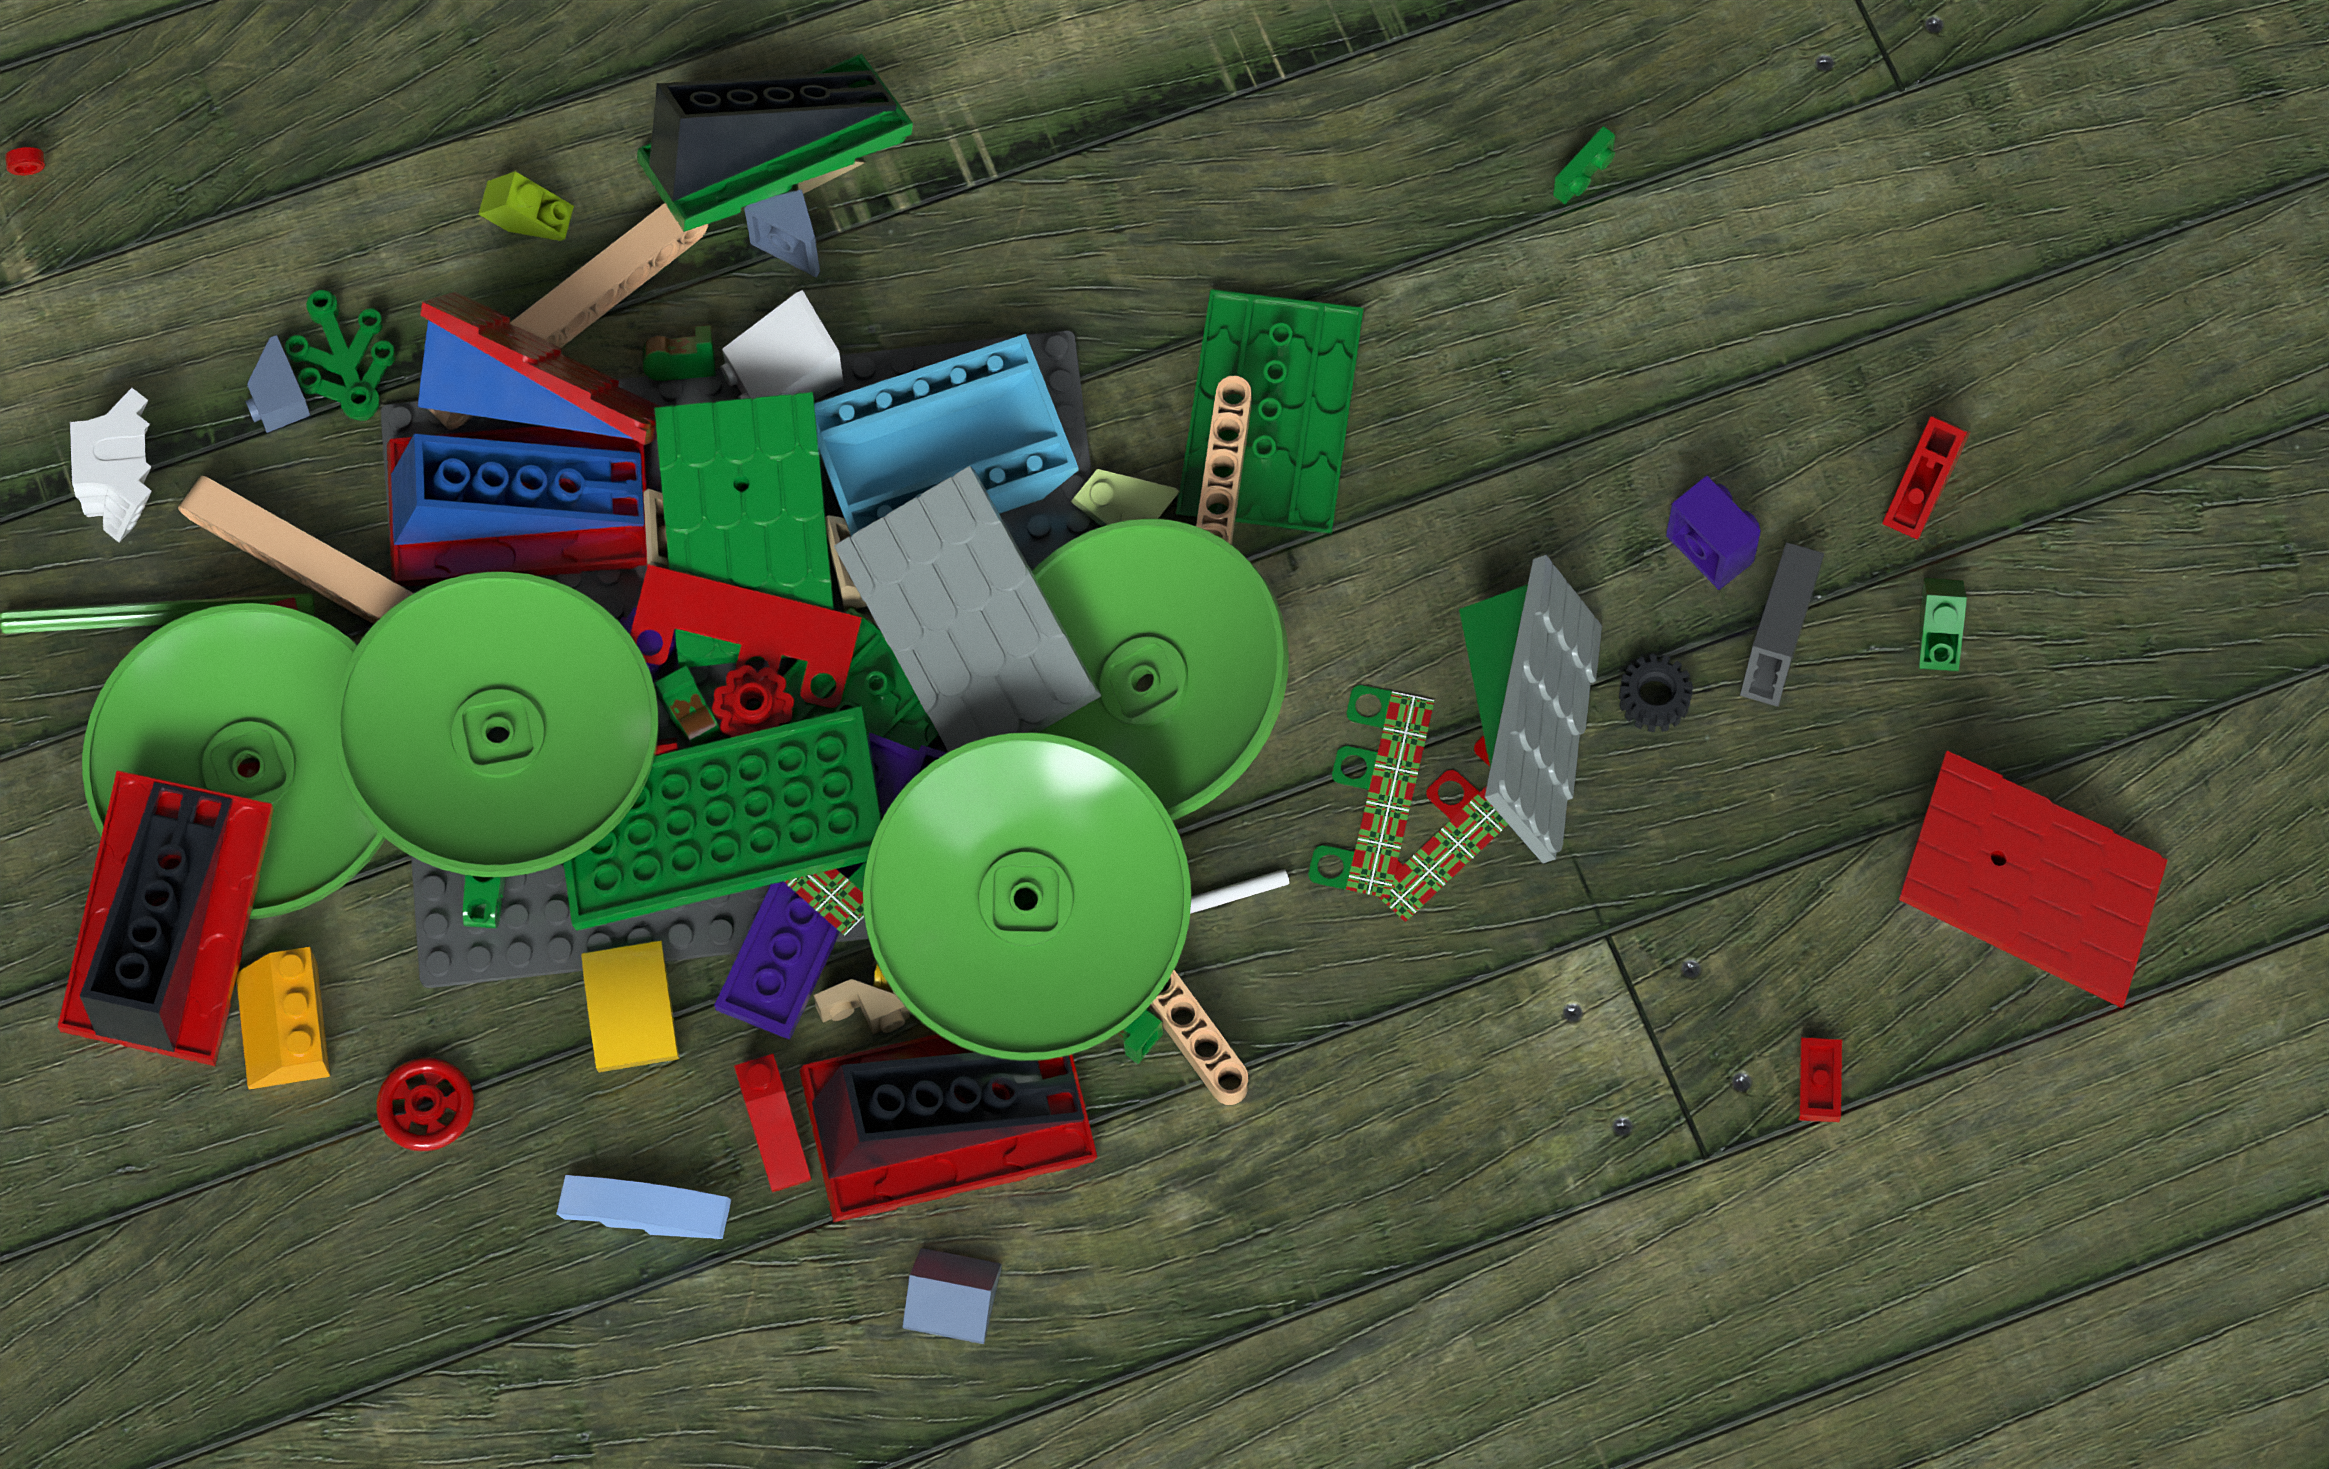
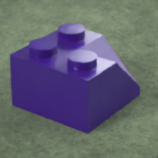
M1705 476L1672 503L1666 537L1720 590L1754 563L1761 530L1756 518L1749 511H1742L1733 502L1732 495L1721 483L1715 484L1708 476Z

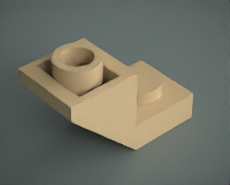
M853 979L814 995L816 1009L822 1022L830 1019L833 1021L845 1019L854 1013L855 1008L861 1007L872 1033L875 1034L879 1031L884 1033L892 1032L903 1026L905 1020L910 1018L908 1009L895 994Z

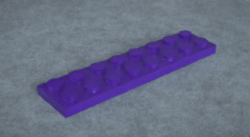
M869 732L882 816L884 817L895 798L906 786L919 751ZM865 862L837 868V870L849 879ZM785 882L771 884L714 1004L715 1010L791 1039L840 932Z

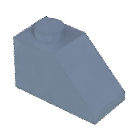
M273 336L269 338L247 383L252 398L245 401L253 421L262 420L267 433L310 416L305 399L278 336Z

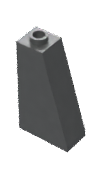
M1786 542L1752 647L1740 696L1779 706L1818 579L1824 553Z

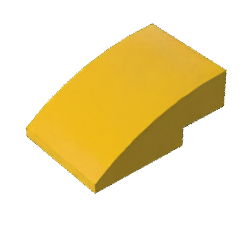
M662 941L582 953L585 992L597 1071L605 1072L679 1059Z

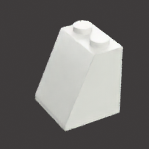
M803 290L795 293L722 349L725 364L721 365V370L730 386L735 384L738 386L742 395L738 396L739 399H756L757 397L813 392L814 400L844 386L839 351Z

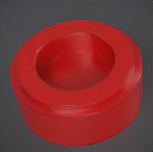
M23 147L13 149L5 154L6 169L11 174L20 176L39 173L45 168L44 152L41 149Z

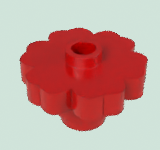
M744 665L738 670L730 671L726 676L727 686H720L714 691L713 714L717 718L722 719L720 724L721 732L729 738L790 724L793 720L794 699L790 694L785 693L786 680L769 667L762 668L758 673L749 665ZM751 701H757L761 704V707L757 710L746 709L747 704Z

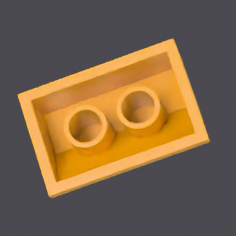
M305 947L272 952L238 971L236 980L248 1088L255 1089L330 1077L318 963L311 948Z

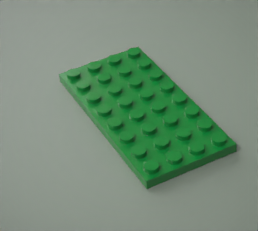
M862 706L655 756L650 774L641 794L621 822L587 851L564 862L571 922L575 930L591 928L866 862L874 836L883 816L866 713Z

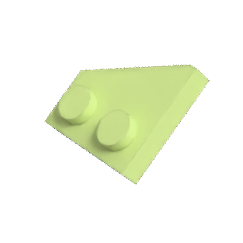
M1097 469L1071 502L1103 527L1128 520L1158 519L1179 491L1174 487Z

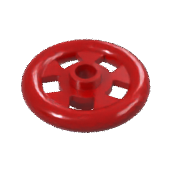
M431 1057L413 1059L395 1068L382 1083L376 1102L378 1121L385 1134L396 1144L413 1151H433L454 1142L469 1125L474 1110L473 1089L464 1073L445 1060ZM423 1074L426 1084L409 1090L406 1081L411 1077ZM444 1079L448 1080L455 1089L448 1097H444L442 1091L436 1087ZM405 1099L406 1114L394 1115L393 1100ZM429 1100L433 1102L430 1110H419V1105L423 1101ZM446 1108H449L456 1112L453 1120L445 1126L438 1122V1120L443 1116ZM411 1123L428 1125L426 1135L410 1133Z

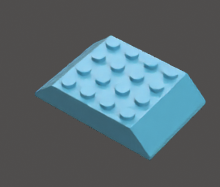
M1026 334L814 403L819 453L851 536L876 520L887 516L888 513L910 500L921 496L922 493L944 480L955 476L956 473L968 466H971L977 473L999 514L1045 498L1078 471L1077 462Z

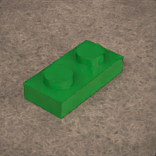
M1603 126L1555 177L1553 192L1555 198L1566 204L1574 194L1580 196L1589 186L1591 176L1599 168L1602 171L1611 163L1615 156V151H1613L1614 133Z

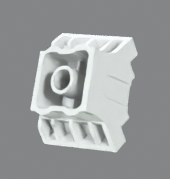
M133 388L106 415L87 421L70 422L72 485L76 498H79L84 515H87V517L103 516V530L118 542L136 526L152 492L144 485V481L151 469V466L146 463L145 433L150 424L141 418L148 399Z

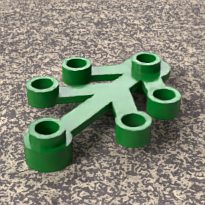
M326 290L315 291L308 297L306 308L311 320L322 325L333 355L309 346L307 340L299 335L292 336L286 341L285 350L289 359L294 362L304 361L341 375L346 387L322 380L319 371L309 367L301 370L298 374L300 389L306 394L316 393L340 402L343 412L351 419L358 421L368 420L374 416L380 405V398L376 388L387 367L392 365L396 359L394 347L390 342H376L371 348L373 362L362 381H360L356 370L374 335L378 334L383 328L381 315L375 309H365L359 314L358 322L360 328L348 349L336 320L339 314L336 297ZM320 301H328L324 307L315 306ZM370 318H374L377 320V322L372 326H367L364 324L365 321ZM296 345L304 346L303 350L298 353L291 351ZM382 350L390 352L385 358L377 357V354ZM309 377L317 379L311 385L304 384V381ZM357 397H366L363 403L356 404L353 402Z

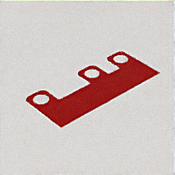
M648 564L630 636L637 645L638 636L645 630H654L660 634L663 641L661 650L652 656L642 654L646 663L661 665L667 660L674 629L740 644L741 648L735 670L744 666L748 659L755 656L764 658L776 674L782 655L808 661L800 692L802 699L808 703L835 708L842 699L862 617ZM827 673L835 679L836 690L831 697L821 699L812 693L810 684L815 675Z

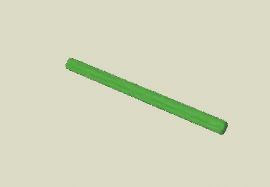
M305 593L3 610L0 612V628L3 633L7 634L167 625L185 615L210 607L241 603L269 604L295 597L300 612L313 616L315 601L312 594Z

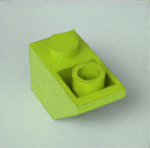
M514 171L487 181L478 215L508 232L562 241L565 240L574 206Z

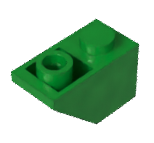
M1923 579L1919 625V669L1959 671L1967 601L1963 580Z

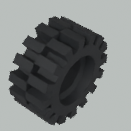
M1650 654L1649 660L1646 662L1642 656L1636 660L1635 666L1631 663L1627 667L1626 675L1623 674L1619 691V705L1621 711L1626 710L1625 718L1629 722L1635 719V727L1639 729L1645 724L1649 726L1648 732H1655L1656 726H1660L1662 732L1667 731L1671 723L1676 727L1680 724L1681 717L1685 718L1688 713L1693 689L1692 681L1689 682L1690 674L1687 669L1683 672L1681 671L1682 664L1677 660L1673 665L1670 664L1669 656L1663 655V660L1657 661V654ZM1650 681L1662 682L1669 688L1671 698L1663 705L1648 704L1641 697L1640 690L1642 686Z

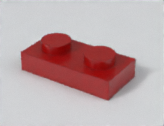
M1801 1037L1798 1120L1840 1122L1842 1040Z

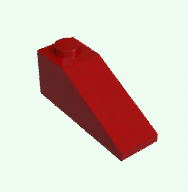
M1937 416L1930 417L1883 520V525L1919 540L1970 435V431Z
M774 1054L734 1065L772 1193L812 1181Z

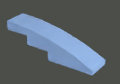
M565 1175L556 1214L565 1220L600 1221L606 1227L643 1229L650 1235L723 1239L731 1199L725 1196L650 1183Z

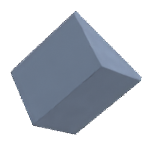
M802 189L776 195L747 205L744 208L750 243L814 277L818 276L820 268L815 235Z
M921 1248L909 1276L903 1329L984 1344L1002 1264Z

